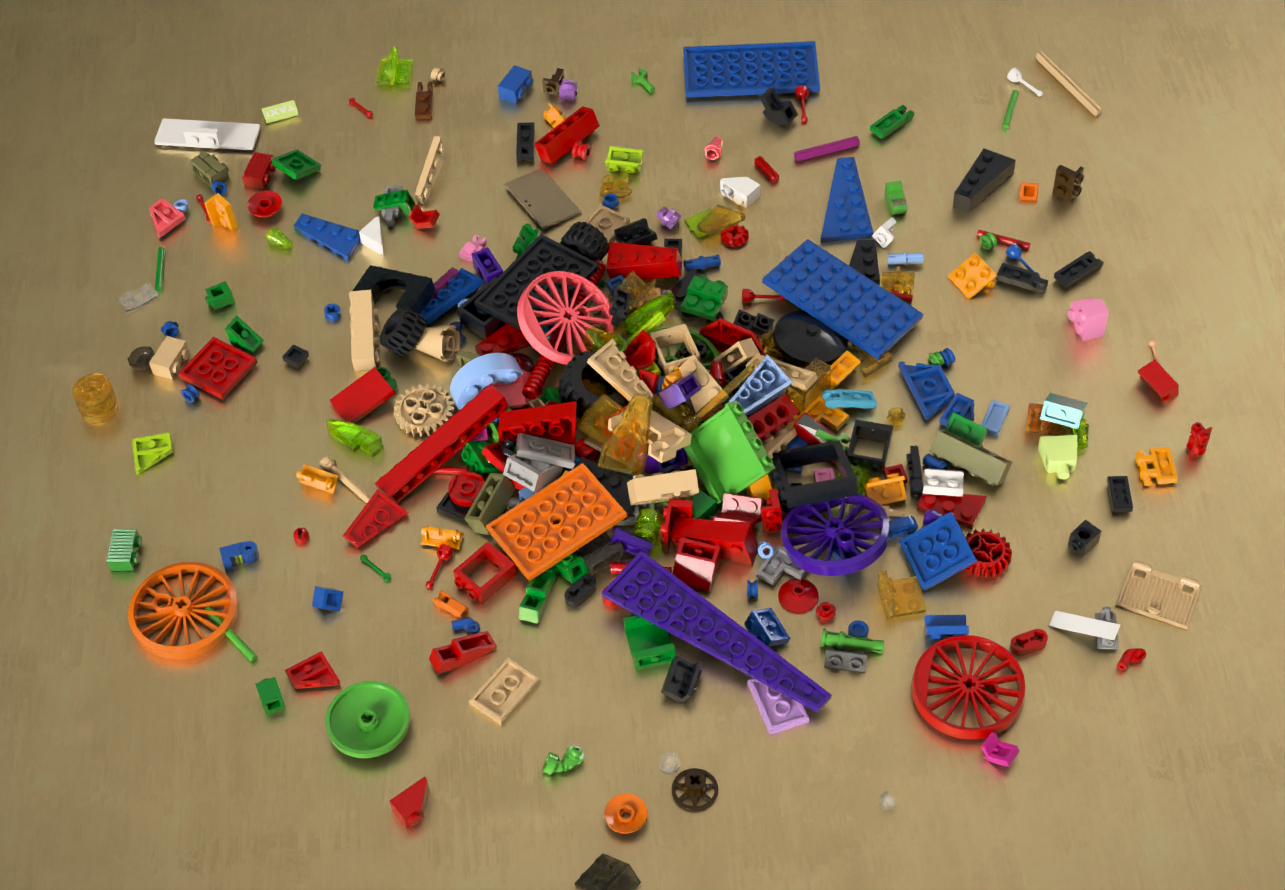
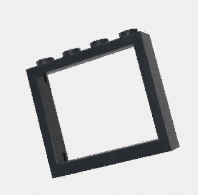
M840 440L772 453L773 465L776 468L771 471L773 479L776 482L777 490L780 491L781 500H785L788 508L858 495L857 478ZM834 460L842 478L790 487L784 469Z

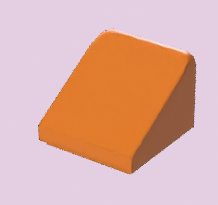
M1021 182L1019 200L1037 201L1039 184Z

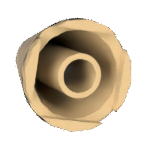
M453 325L425 328L422 337L414 349L445 362H451L456 358L454 356L455 352L460 349V332L456 331L455 328L457 327Z

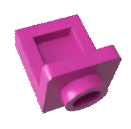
M991 732L982 745L987 761L1007 767L1011 765L1020 752L1016 745L999 741L996 733Z

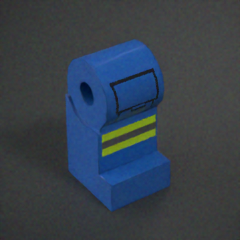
M253 541L240 542L219 548L226 573L233 572V567L245 563L253 564L259 559L258 548Z

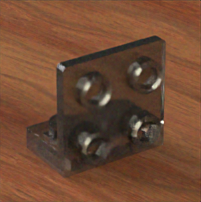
M606 531L573 552L576 556L583 558L588 575H593L611 565L612 561L616 562L623 558V545L620 541L615 544H609L611 539Z
M603 853L581 874L574 884L581 890H635L641 881L630 864Z

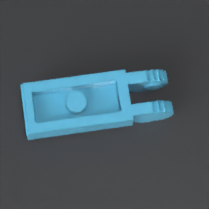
M828 389L822 393V398L826 400L825 405L827 408L835 409L840 406L845 408L876 409L877 406L872 391Z

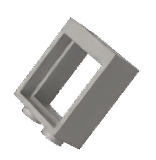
M514 454L507 458L503 475L535 492L559 479L563 467L517 457Z

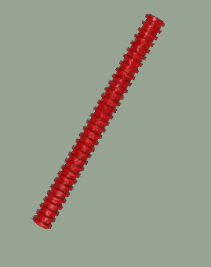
M593 260L599 264V269L588 280L597 286L606 267L601 261ZM578 291L572 310L588 296L583 291ZM559 328L553 332L549 339V343L553 348L560 331ZM565 330L557 348L558 352H562L566 344ZM543 355L540 356L522 389V394L527 399L535 400L538 397L556 362Z

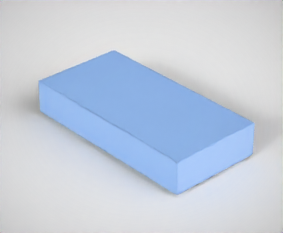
M995 400L991 401L981 424L989 429L987 434L998 437L1010 410V405Z

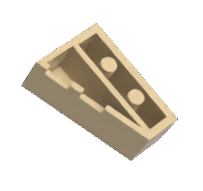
M696 469L673 471L667 474L654 473L648 477H645L643 474L636 475L627 482L631 506L669 502V498L688 499L699 493Z

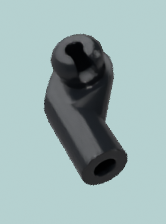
M505 439L504 443L501 444L502 453L506 458L516 454L512 449L514 442L509 439Z

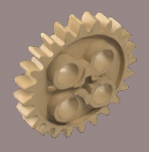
M428 383L423 388L419 384L418 389L411 386L412 391L405 390V395L400 394V400L395 401L394 417L397 425L400 424V429H405L406 433L412 431L413 436L417 432L420 433V437L424 433L430 436L432 431L435 432L455 414L453 398L451 395L449 396L448 391L443 392V387L437 389L436 384L432 388H429Z

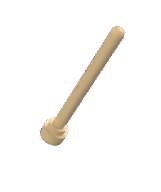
M327 455L320 461V468L339 475L338 479L367 504L371 497L337 467L335 459Z

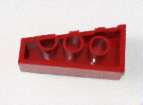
M610 242L606 270L610 280L622 274L626 282L679 277L682 272V260L678 248Z
M576 401L500 412L498 426L499 442L509 439L517 443L518 433H523L567 444H575L577 428Z
M676 517L669 535L674 548L678 549L682 538L721 547V559L752 567L758 553L759 545L750 523Z

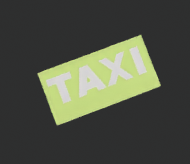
M294 100L262 108L266 124L299 115Z

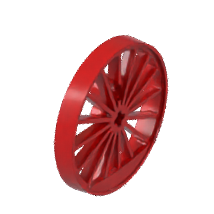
M958 635L936 642L922 654L914 670L911 691L917 710L931 726L953 737L983 739L988 738L991 732L996 733V735L1001 733L1018 718L1025 701V678L1018 661L1003 646L979 636ZM961 648L973 649L969 675L967 674L960 651ZM955 649L962 673L944 652ZM976 650L988 653L972 676ZM939 655L953 673L935 664L933 658ZM992 656L1002 661V663L980 675ZM1005 667H1008L1013 674L987 679ZM932 669L947 678L930 676V670ZM1016 681L1018 690L1000 688L997 684ZM928 682L947 686L928 689ZM985 690H991L994 692V694H990ZM951 692L930 706H927V696ZM998 695L1017 697L1018 701L1015 706H1012L999 699ZM958 696L943 719L932 712ZM961 700H965L961 726L948 723L947 720ZM976 700L996 723L988 726L983 725ZM968 701L972 703L979 725L977 728L964 727ZM996 704L1010 713L1001 719L990 705Z

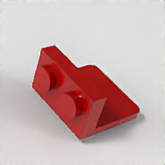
M669 498L668 506H664L663 517L665 520L661 523L660 534H662L661 545H664L665 552H669L671 542L669 535L676 517L694 519L693 501Z

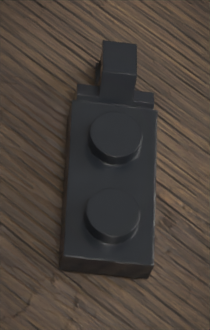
M1002 263L996 274V280L1025 289L1045 292L1048 287V280L1038 276L1037 272Z
M615 286L611 291L609 314L613 316L611 324L618 327L622 320L625 321L629 314L631 294Z

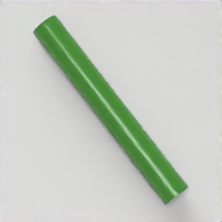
M1013 90L1002 125V128L1005 130L1009 129L1019 95L1017 90Z

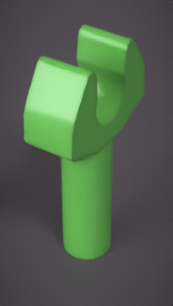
M639 68L640 76L631 72V79L634 84L641 83L650 93L655 91L654 86L647 80L648 74L646 70Z
M820 429L815 433V436L828 442L840 440V443L847 444L851 440L845 433L833 436ZM842 445L844 451L846 452L849 448Z

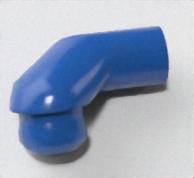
M470 617L451 621L453 631L464 629L470 634H477L480 631L479 623Z

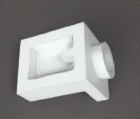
M893 217L872 235L883 248L887 247L894 239V236L891 234L894 231L892 227L897 222Z

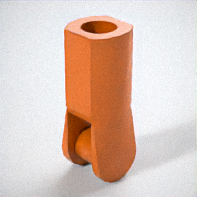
M441 590L439 596L432 600L437 607L448 611L459 619H463L468 615L469 608L452 598L445 591Z

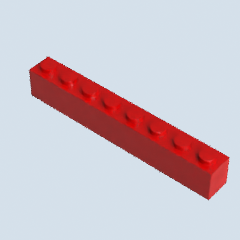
M491 385L487 386L389 472L380 477L375 483L378 490L398 504L500 415V412L508 409L509 406L505 397Z

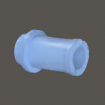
M761 541L758 544V553L762 558H770L773 555L774 548L770 543Z

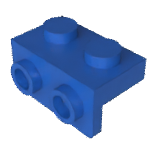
M926 615L924 617L925 636H930L931 639H943V636L952 637L969 634V626H966V615Z

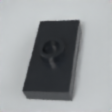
M1108 476L1107 485L1112 512H1132L1133 503L1128 476Z

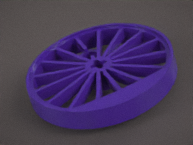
M858 493L856 496L794 507L783 521L781 538L787 556L799 568L823 576L847 575L868 567L883 554L889 541V519L881 505L873 499ZM841 505L838 518H833L831 509ZM846 505H857L842 521ZM863 508L869 510L868 513L854 519ZM828 511L830 518L828 521L821 515ZM815 517L820 523L811 519ZM874 517H878V519L880 520L876 522L863 524ZM801 524H804V525L809 526V527H811V528L798 527V526H800ZM881 528H882V532H881V533H871V532H867V531H872V530H876V529H881ZM789 534L806 535L788 539ZM862 540H872L876 542L872 545ZM807 544L797 550L793 547L797 545ZM835 544H837L841 560L831 561ZM855 546L860 547L866 551L860 554L855 549ZM829 547L826 560H817ZM818 548L810 557L805 556L806 553ZM842 551H849L854 557L844 559Z

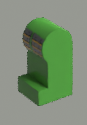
M901 181L885 184V198L892 215L907 213V203Z

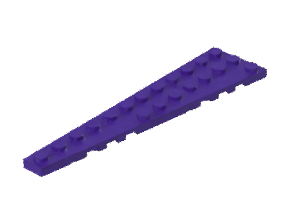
M643 551L601 592L604 598L817 713L820 712L832 697L829 692Z

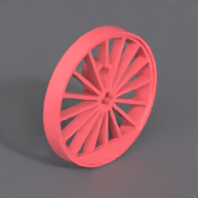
M564 271L545 273L533 280L520 296L517 306V317L524 337L537 352L554 362L567 365L575 356L572 351L571 334L580 352H584L587 349L580 335L595 350H599L611 340L614 333V325L611 324L613 316L609 314V301L596 285L577 274ZM554 282L561 283L563 302L553 284ZM547 284L554 299H552L540 287V285ZM567 284L576 287L570 305H568ZM534 289L548 304L530 296L529 293ZM578 291H583L588 296L572 310ZM591 298L597 306L587 308L583 304ZM530 303L548 312L532 310ZM600 311L603 318L590 317V313ZM536 317L552 318V319H549V320L542 321V322H539V323H538ZM555 323V326L544 334L541 327ZM587 323L603 324L605 332ZM559 328L560 331L553 348L547 337ZM564 330L566 333L567 354L557 351ZM586 331L603 338L602 344L599 345Z

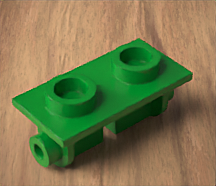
M528 223L522 226L519 237H517L512 247L513 252L518 254L516 259L538 238L537 235L540 228L534 230Z

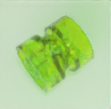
M652 509L640 510L632 535L638 538H645L655 545L664 517Z

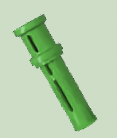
M823 628L821 647L827 645L837 647L839 650L852 648L883 653L884 640L845 635L844 631L837 633Z

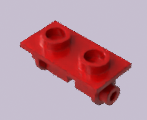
M1199 422L1192 425L1191 435L1186 445L1188 451H1190L1189 459L1202 456L1206 452L1212 427L1205 429Z

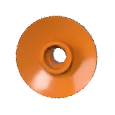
M629 793L619 794L610 799L604 810L607 825L612 830L623 834L639 830L645 824L648 815L644 801L640 797ZM624 815L630 816V818L624 819L622 817Z

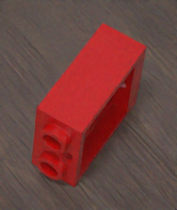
M486 542L453 570L456 586L460 589L463 588L473 600H478L481 604H484L517 575L515 563L489 542ZM486 559L500 571L482 587H479L467 575Z

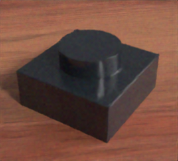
M293 344L282 358L284 362L299 368L309 357V353L307 350Z

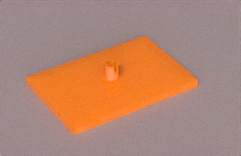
M582 463L487 524L486 529L527 580L531 581L628 516L626 511Z

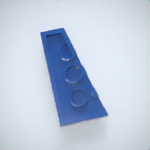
M303 213L294 224L295 231L311 240L318 241L319 245L330 248L331 252L342 255L343 259L347 261L361 243L358 230Z
M461 268L458 271L459 275L456 278L452 277L448 281L449 285L445 289H440L437 292V297L430 299L420 314L425 318L426 324L429 325L435 322L438 317L448 312L469 294L475 292L484 284L482 279Z

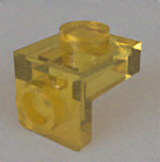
M771 328L761 338L762 347L766 354L781 360L783 356L776 349L773 341L775 329Z

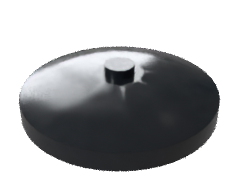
M804 310L793 311L781 317L775 325L773 334L774 345L784 358L794 364L809 368H822L832 365L845 353L848 342L846 338Z

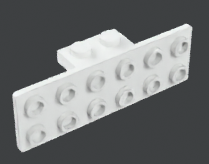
M163 118L154 142L156 145L254 150L261 127L260 124Z

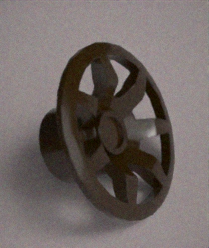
M691 768L682 771L676 776L672 783V795L676 803L685 809L693 811L703 810L712 805L716 800L718 784L714 776L706 770ZM685 776L684 783H677L680 778ZM705 776H707L713 784H706ZM676 788L685 790L679 798L676 794ZM714 788V795L710 798L705 790ZM692 796L693 806L686 805L682 801ZM701 796L707 803L697 806L698 797Z

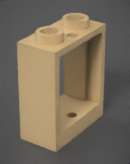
M686 324L650 333V337L656 342L655 356L664 376L674 372L676 366L680 367L692 355H695L700 361V354ZM684 342L690 356L666 363L660 349Z

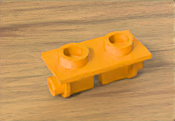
M548 103L551 108L544 111L543 115L552 127L555 128L567 117L564 116L562 118L561 115L563 113L557 106L553 108Z
M304 464L303 470H299L296 474L300 483L332 494L335 492L339 476Z
M427 525L422 527L421 530L423 535L421 544L437 547L440 544H446L453 549L459 550L464 533L458 532L456 529L455 531L442 530Z

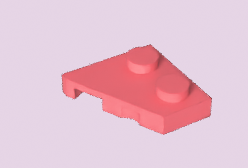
M163 198L149 207L158 237L160 238L186 219L185 214Z

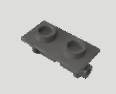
M831 647V649H826L824 667L866 672L868 654H864V651L845 652V650L833 649Z

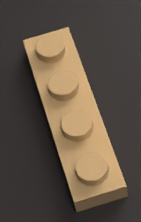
M756 354L746 364L747 371L753 373L766 356ZM772 359L793 382L792 386L807 390L818 379L815 372Z

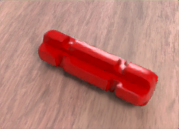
M762 156L755 158L754 164L771 182L775 183L780 179V175L774 171Z

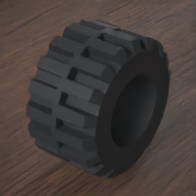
M580 221L570 227L560 242L565 247L592 261H602L609 250V243L604 234L592 224Z
M407 306L398 308L386 321L380 335V344L400 357L405 356L417 345L422 337L426 325L425 318Z

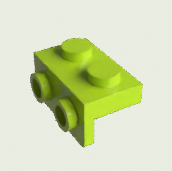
M610 146L608 157L605 159V165L612 171L620 169L628 173L641 172L644 151Z

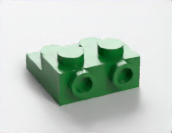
M704 275L694 276L687 288V295L680 306V311L715 321L728 296V285L721 280L711 281Z

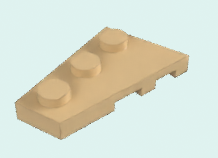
M692 355L679 368L683 377L693 373L701 387V390L691 396L690 399L698 421L702 422L708 413L716 410L729 396L698 358Z

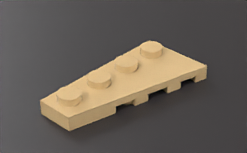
M434 136L414 193L418 204H425L426 199L429 198L432 186L447 156L445 144H443L439 136Z

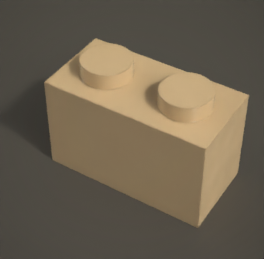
M166 336L149 362L152 373L173 380L175 375L179 373L184 361L189 357L190 351L186 341Z
M752 338L738 341L713 360L722 363L725 375V371L752 359L756 354L760 353Z

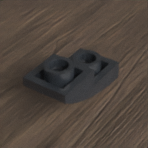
M739 309L733 324L758 335H769L774 319L760 313L753 316Z

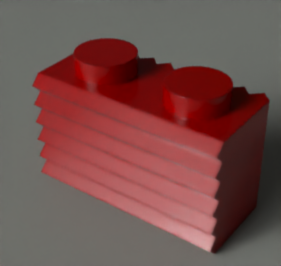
M253 153L242 175L245 187L265 189L266 185L270 183L272 172L276 170V167L272 165V159L274 158L272 154Z

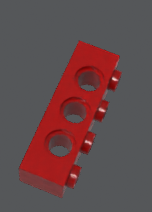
M786 393L750 416L748 420L752 423L758 438L764 441L771 436L770 431L774 434L783 428L781 424L784 423L786 426L795 420L793 416L798 414L799 411Z

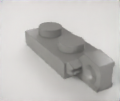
M385 187L384 194L402 191L403 187ZM400 206L381 209L382 217L385 218L387 227H394L395 218L399 217Z

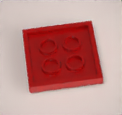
M212 337L178 374L181 379L223 400L258 362L255 357Z

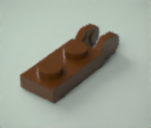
M418 82L415 119H432L434 99L432 82L427 84L428 91H423L422 82Z

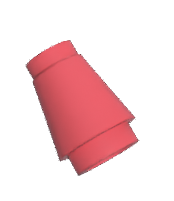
M714 137L705 147V156L708 159L716 160L721 156L722 138Z

